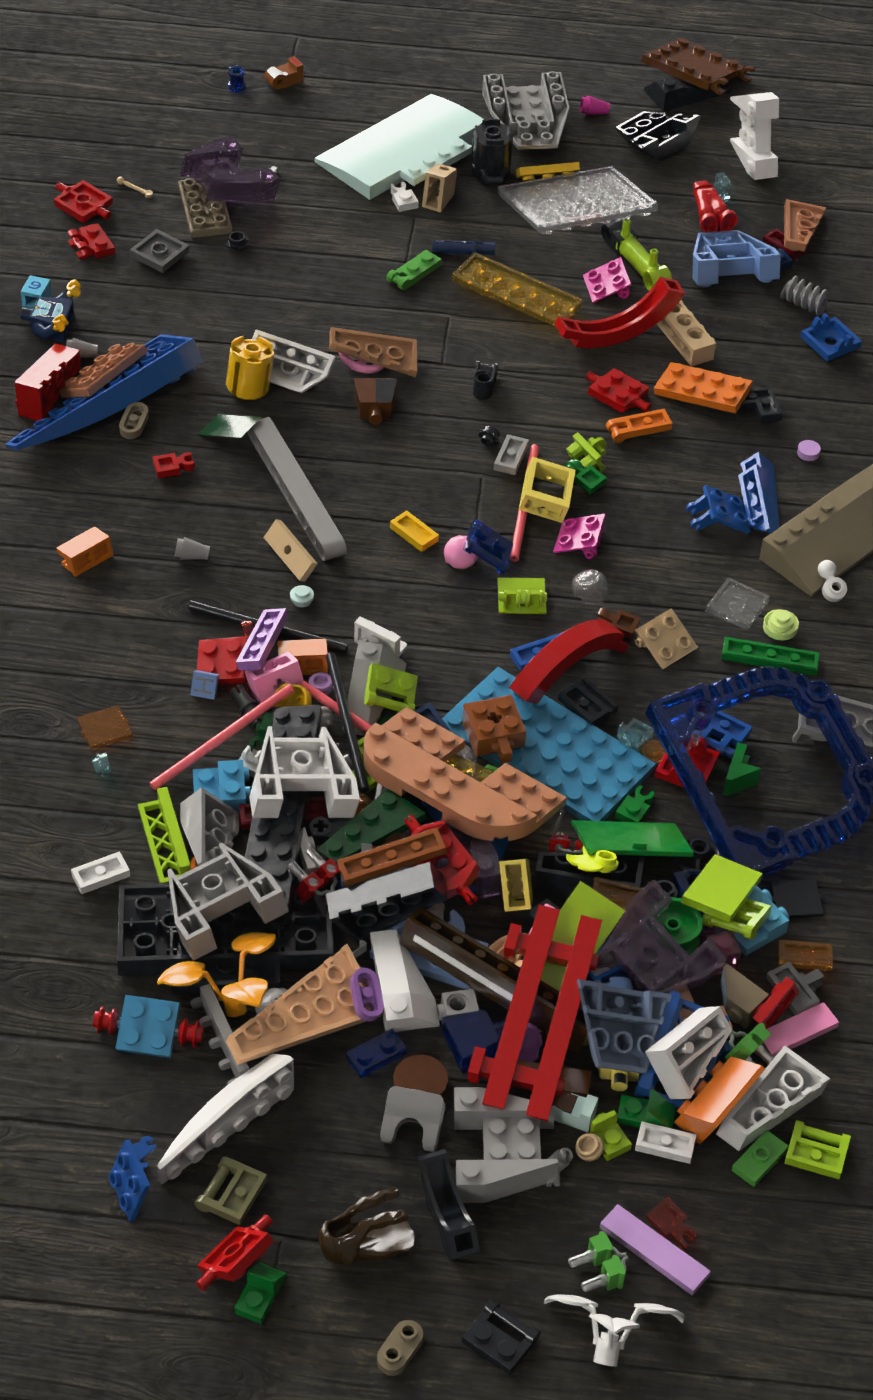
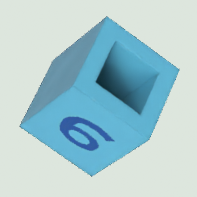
M30 275L21 290L22 307L33 309L38 298L52 297L50 279Z

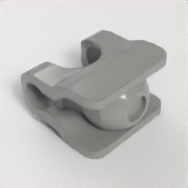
M399 1086L391 1087L388 1091L381 1126V1141L393 1143L397 1131L402 1124L415 1122L423 1128L422 1143L424 1150L434 1152L437 1148L445 1113V1103L441 1095Z

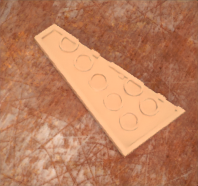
M348 944L344 945L339 952L332 957L330 956L321 966L313 972L311 971L289 988L275 1002L266 1006L261 1013L248 1020L228 1036L226 1043L237 1065L366 1022L357 1016L354 1008L350 979L360 967ZM359 983L362 987H366L365 984Z

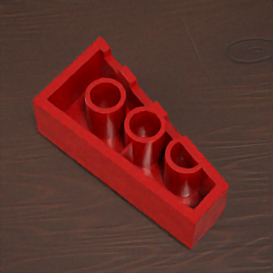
M55 344L15 381V404L17 405L19 416L36 421L47 417L48 412L52 410L61 397L60 389L81 368L80 350Z

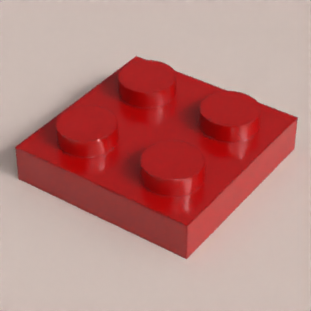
M247 636L199 640L197 670L219 674L218 685L246 683L245 670H238L236 661L248 640Z

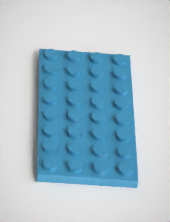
M497 667L442 718L450 731L465 740V747L473 752L462 724L464 704L512 694L526 729L525 747L511 749L512 762L507 764L567 797L566 805L562 809L581 821H605L622 804L627 795L630 796L653 773L656 767L655 762L596 726L589 724L586 720L544 695L538 704L525 701L509 688L516 677L500 667ZM497 752L480 756L496 767L503 765Z

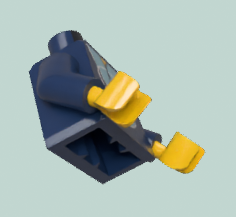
M77 280L70 281L67 285L68 290H65L57 297L38 298L33 309L22 307L20 318L24 321H30L33 334L39 335L43 339L50 338L62 342L65 341L74 318L73 296L78 297L81 293V285Z

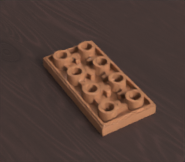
M129 343L125 346L120 344L111 346L106 355L95 358L93 365L84 367L79 371L80 375L70 378L65 382V386L59 391L61 397L92 396L148 352L146 346L143 344L135 345V343Z

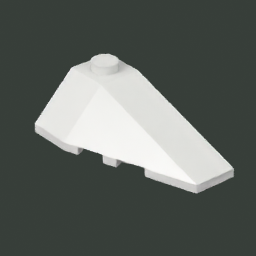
M397 929L370 932L375 970L379 979L384 1005L382 1014L385 1033L439 1027L435 998L407 947L399 943L401 936Z

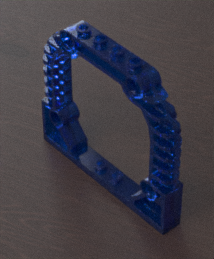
M763 666L751 668L704 686L702 683L652 701L646 710L645 715L723 858L751 868L765 876L790 866L795 860L846 841L860 830L869 815L873 790V758L866 751L863 739L854 730L851 718L842 709L839 697L833 693L830 686L823 680L811 681L802 674L796 675L787 668ZM772 695L790 699L801 715L816 721L845 772L841 778V788L848 802L844 808L835 814L788 832H784L783 829L774 825L766 827L762 833L746 829L740 825L729 828L717 807L714 794L709 792L702 772L697 770L686 749L693 730L706 729L716 712L754 698ZM697 711L703 713L705 716L698 714ZM767 840L773 841L775 845H771Z

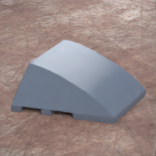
M578 979L577 984L585 1016L588 1042L595 1066L645 1074L650 1063L645 1051L656 1043L655 1036L659 1025L663 1024L664 1017L662 1015L666 1003L671 1000L672 994L605 986L600 982Z

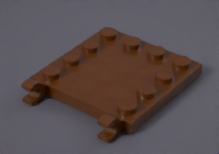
M679 38L643 54L641 62L705 90L711 89L719 95L726 93V90L721 89L720 84L726 85L729 80L735 77L749 82L752 78L747 75V71H755L753 66L745 67L740 65L737 60L726 59L722 57V54L707 51L704 46L693 45L684 38Z

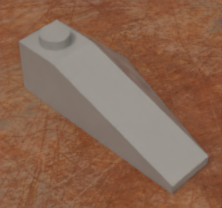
M359 641L347 703L352 713L373 725L380 718V713L384 707L364 705L369 666L375 663L405 672L407 664L384 644ZM376 692L378 696L392 699L391 695ZM354 726L356 735H366V733Z

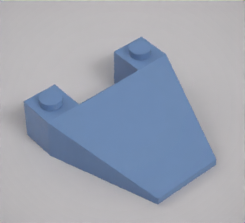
M739 230L698 233L693 252L692 278L701 287H710L711 284H718V276L754 274L761 282H772L773 279H780L781 255L774 247Z

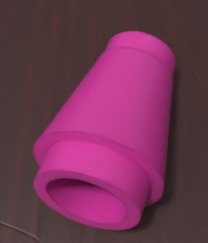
M590 96L582 97L580 113H584L585 116L609 114V102Z

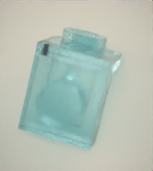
M633 718L627 725L622 723L619 726L617 740L625 745L626 748H632L639 752L654 736L655 729Z

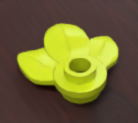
M583 845V855L566 854L568 862L578 866V869L582 871L610 873L618 868L617 856L610 851L601 850L596 852V854H588Z

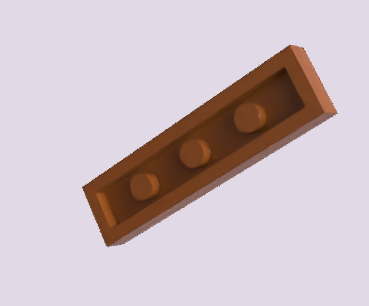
M434 828L339 859L337 864L347 887L447 853L438 828Z

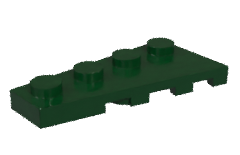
M387 789L317 848V853L325 861L332 858L337 864L339 859L361 853V844L379 846L386 842L385 838L395 833L401 834L407 831L408 826L404 820L407 817L412 822L408 817L409 815H413L420 824L427 820L426 813L402 796Z

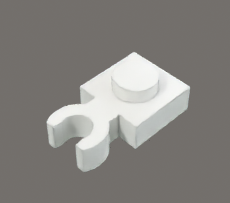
M401 182L400 188L391 184L392 201L399 212L418 208V200L412 189L406 190L405 182Z

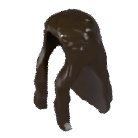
M392 1186L388 1190L364 1196L357 1203L351 1205L343 1214L325 1221L318 1232V1241L323 1256L327 1261L348 1265L352 1261H382L386 1258L410 1252V1249L415 1245L416 1237L408 1224L409 1216L403 1209L393 1212L385 1211L363 1221L350 1222L355 1214L397 1198L399 1191L396 1187Z

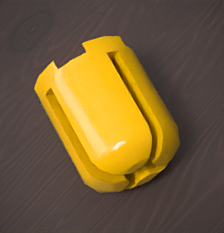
M240 336L231 342L226 386L228 391L238 398L256 400L265 396L269 391L274 358L273 344L261 337H257V340H243L244 336Z

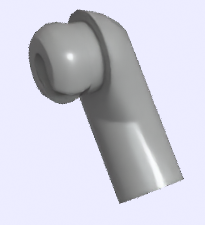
M561 1148L548 1158L558 1159L557 1178L549 1180L546 1183L547 1187L551 1186L552 1183L555 1186H560L559 1173L573 1159V1153L569 1148Z

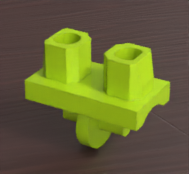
M578 432L574 434V443L566 449L569 457L575 460L584 455L585 458L580 460L583 469L591 465L599 472L605 470V466L601 463V456L606 454V441L602 437L596 439L591 437L587 442Z

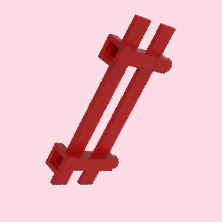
M539 905L530 935L521 933V925L513 923L510 925L504 945V958L514 961L516 954L524 956L495 1059L486 1056L485 1048L475 1046L468 1069V1082L479 1084L480 1078L488 1079L482 1105L501 1110L505 1108L511 1085L531 1090L532 1094L526 1116L548 1122L554 1097L556 1095L562 1096L565 1079L560 1078L581 1001L577 980H586L590 970L596 971L599 955L594 954L602 920L581 915L573 946L552 941L560 909ZM546 962L566 966L567 968L537 1070L518 1065L517 1062Z

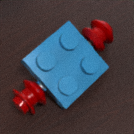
M125 995L121 1017H119L116 1008L111 1013H107L104 1006L100 1008V1011H95L93 1017V1027L97 1028L98 1034L103 1029H108L109 1035L112 1036L119 1028L115 1048L117 1051L171 1058L175 1037H178L181 1046L186 1041H190L193 1048H195L197 1043H202L204 1027L200 1026L199 1020H197L195 1025H189L188 1019L185 1018L180 1023V1026L177 1025L181 1004L173 1001Z

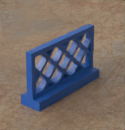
M671 990L669 994H672L670 1002L666 1003L662 1015L664 1021L658 1027L655 1041L658 1042L673 1030L676 1023L679 1025L683 1022L680 1016L681 1008L694 1013L697 1009L705 1007L680 998V993ZM725 1015V1017H726V1019H727V1021H728V1023H729L730 1017H728V1016ZM718 1054L716 1057H712L708 1067H706L707 1072L704 1080L707 1083L711 1078L709 1072L715 1066ZM649 1063L645 1074L640 1073L633 1096L642 1099L645 1096L650 1097L651 1089H654L656 1083L660 1081L651 1063ZM703 1079L699 1080L696 1083L693 1090H695V1088L702 1082ZM659 1093L677 1109L684 1103L683 1099L670 1100L667 1094Z

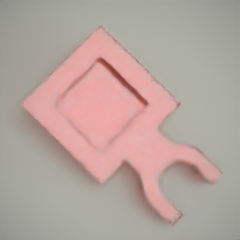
M668 1196L645 1217L664 1238L672 1234L676 1239L677 1245L682 1250L688 1245L683 1240V1235H688L692 1241L698 1236L692 1228L686 1227L683 1224L687 1216Z

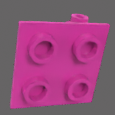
M621 257L583 274L593 303L616 292L623 299L629 296L631 282Z
M590 515L563 520L553 553L582 549L586 558L592 559L597 555L596 547L600 545L601 533L604 531L603 524L606 515Z

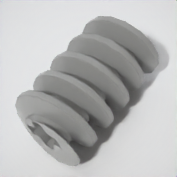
M796 275L785 284L781 292L782 299H786L790 303L794 302L796 306L801 305V308L808 309L811 313L816 312L818 316L823 314L828 304V290L824 289L820 294V286H816L812 290L813 283L811 282L805 287L806 280L802 279L797 283L798 276Z

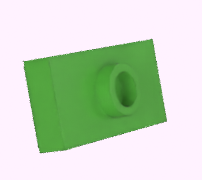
M766 1130L733 1164L731 1171L755 1187L787 1153L789 1146Z

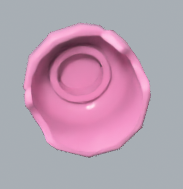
M462 535L451 538L444 548L445 562L458 569L471 567L479 558V549L476 542L472 538Z

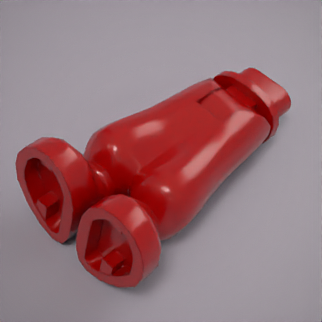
M707 180L697 181L693 184V194L698 207L701 230L703 232H717L718 224L720 231L732 230L738 223V216L733 210L728 209L713 185Z

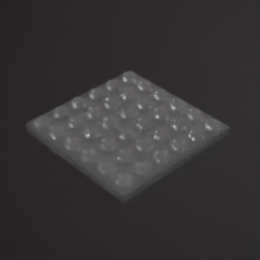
M613 166L498 186V195L541 234H550L553 230L559 229L566 231L575 226L588 227L592 223L597 222L609 223L611 220L618 218L622 220L630 219L634 215L647 216L651 212L658 211L657 202Z

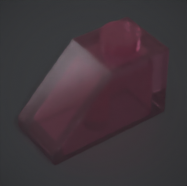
M720 927L702 929L699 944L711 975L722 974L723 967L726 964L738 970L741 951L733 931Z

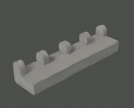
M207 984L200 987V997L191 1000L190 1004L193 1009L203 1007L207 1016L199 1020L200 1026L204 1028L212 1026L216 1037L209 1041L211 1049L221 1047L226 1056V1059L221 1060L218 1065L221 1070L231 1068L235 1078L227 1082L228 1085L247 1072L249 1067L247 1062L237 1065L226 1043L228 1036L233 1032L211 985Z

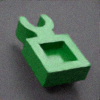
M638 786L635 790L634 798L627 795L616 811L615 818L622 822H642L649 813L650 804L654 798V791H651L647 796L641 795L643 786Z

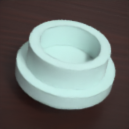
M296 586L290 592V599L297 607H307L314 599V592L308 586Z

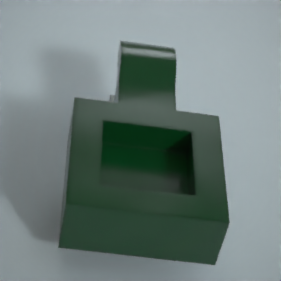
M265 712L263 720L257 721L254 734L256 737L251 738L249 743L251 752H253L254 747H263L267 728L273 722V713Z

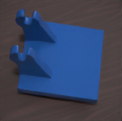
M705 485L703 487L704 495L686 506L687 513L692 510L693 515L710 507V510L701 517L691 521L692 529L696 526L697 531H700L718 522L746 534L750 532L743 502L736 495H730L718 488Z
M150 1136L142 1137L140 1142L132 1144L130 1139L124 1140L113 1168L109 1173L110 1185L115 1188L119 1197L120 1207L125 1211L129 1222L135 1221L151 1186L144 1172L149 1163H140L150 1153L154 1152L157 1146L156 1144L147 1145L153 1141V1138Z

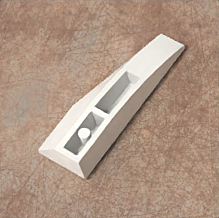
M272 1053L232 1081L208 1101L172 1142L157 1165L158 1181L164 1184L169 1179H175L184 1168L191 1163L199 1162L205 1153L214 1147L221 1146L236 1131H242L258 1115L266 1114L271 1106L279 1100L288 1098L294 1090L293 1058L288 1055Z

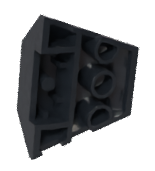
M643 111L616 126V131L629 144L642 153L662 161L690 144L700 121V115H693L692 118H683V114L666 117L665 113Z

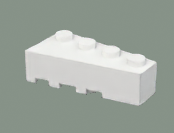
M784 1046L724 1118L716 1135L740 1151L759 1138L766 1130L769 1131L820 1096L830 1078L791 1049Z

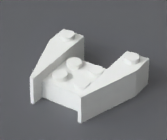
M772 92L730 97V100L741 108L739 116L742 121L739 137L730 138V142L747 174L754 180L778 177V157L771 152V119L779 118V98Z
M268 726L249 797L252 818H278L283 803L282 791H324L329 818H354L360 800L357 781L326 727L321 728L319 738H274L272 726Z

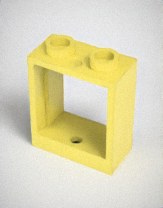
M532 457L525 474L519 510L562 523L569 509L576 470ZM534 477L565 486L563 498L532 490Z

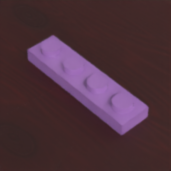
M286 608L263 610L236 661L238 670L256 671L262 669L288 618Z

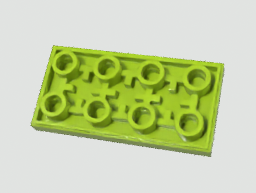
M580 881L560 909L552 941L573 946L581 915L602 920V925L594 950V954H597L625 914V910ZM546 962L541 981L560 992L567 967Z

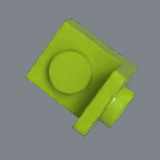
M615 1110L597 1115L592 1120L590 1133L599 1136L603 1142L604 1149L602 1155L606 1161L631 1150L632 1145L617 1124L618 1114Z

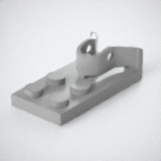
M804 687L796 701L800 707L798 729L792 738L794 743L797 740L810 738L817 741H831L873 753V705Z

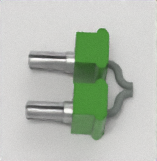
M759 1023L748 1034L742 1031L736 1033L732 1030L729 1035V1045L732 1050L725 1056V1059L728 1060L730 1057H735L755 1063L750 1057L754 1052L769 1065L774 1057L764 1048L762 1043L771 1033L765 1028L763 1023ZM734 1036H743L744 1038L734 1046Z
M600 1231L599 1235L589 1238L588 1250L586 1252L569 1258L568 1262L571 1268L587 1262H592L595 1267L602 1264L600 1275L582 1282L581 1287L584 1292L600 1286H605L607 1291L617 1287L619 1289L623 1288L626 1273L625 1262L629 1258L626 1252L620 1253L613 1247L607 1234L604 1231Z

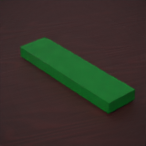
M725 637L721 660L817 676L820 653Z

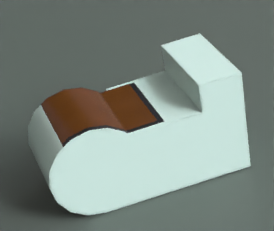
M563 1089L562 1096L556 1095L553 1100L552 1106L555 1107L554 1120L589 1133L591 1122L596 1115L598 1097L588 1094L585 1098L573 1093L570 1094Z

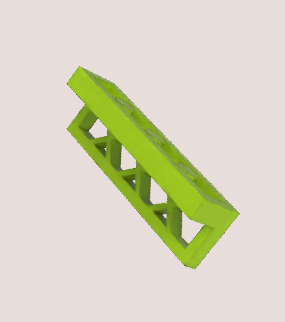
M163 787L157 789L158 800L138 804V810L159 883L167 884L169 879L168 877L164 878L163 875L167 867L177 870L179 875H176V877L190 871L191 865L168 788ZM160 809V814L156 819L147 816L145 813L146 811ZM156 827L166 831L162 839L152 835ZM162 847L172 851L168 858L157 854Z

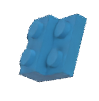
M243 760L218 761V768L193 769L194 792L202 787L237 811L239 804H246L247 801H250V786H245V782H249V766L244 767Z

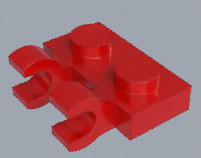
M98 223L81 227L79 231L76 229L67 231L70 238H73L68 240L69 245L82 250L76 252L79 259H85L92 255L97 259L115 254L114 245Z

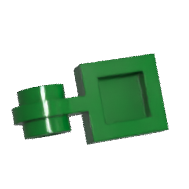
M577 459L569 460L566 463L565 467L576 470L574 483L590 495L606 484L607 477L593 466L589 465L583 469L582 463Z

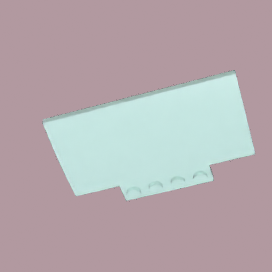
M430 94L315 157V163L370 200L390 189L391 184L395 186L405 180L415 186L425 180L426 171L435 165L443 164L450 166L471 154L472 146L469 143L472 142L475 125L479 126L484 119L456 103Z

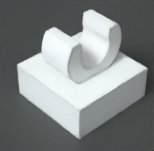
M248 745L238 760H243V766H249V776L255 777L261 750L253 749V752H251V747Z

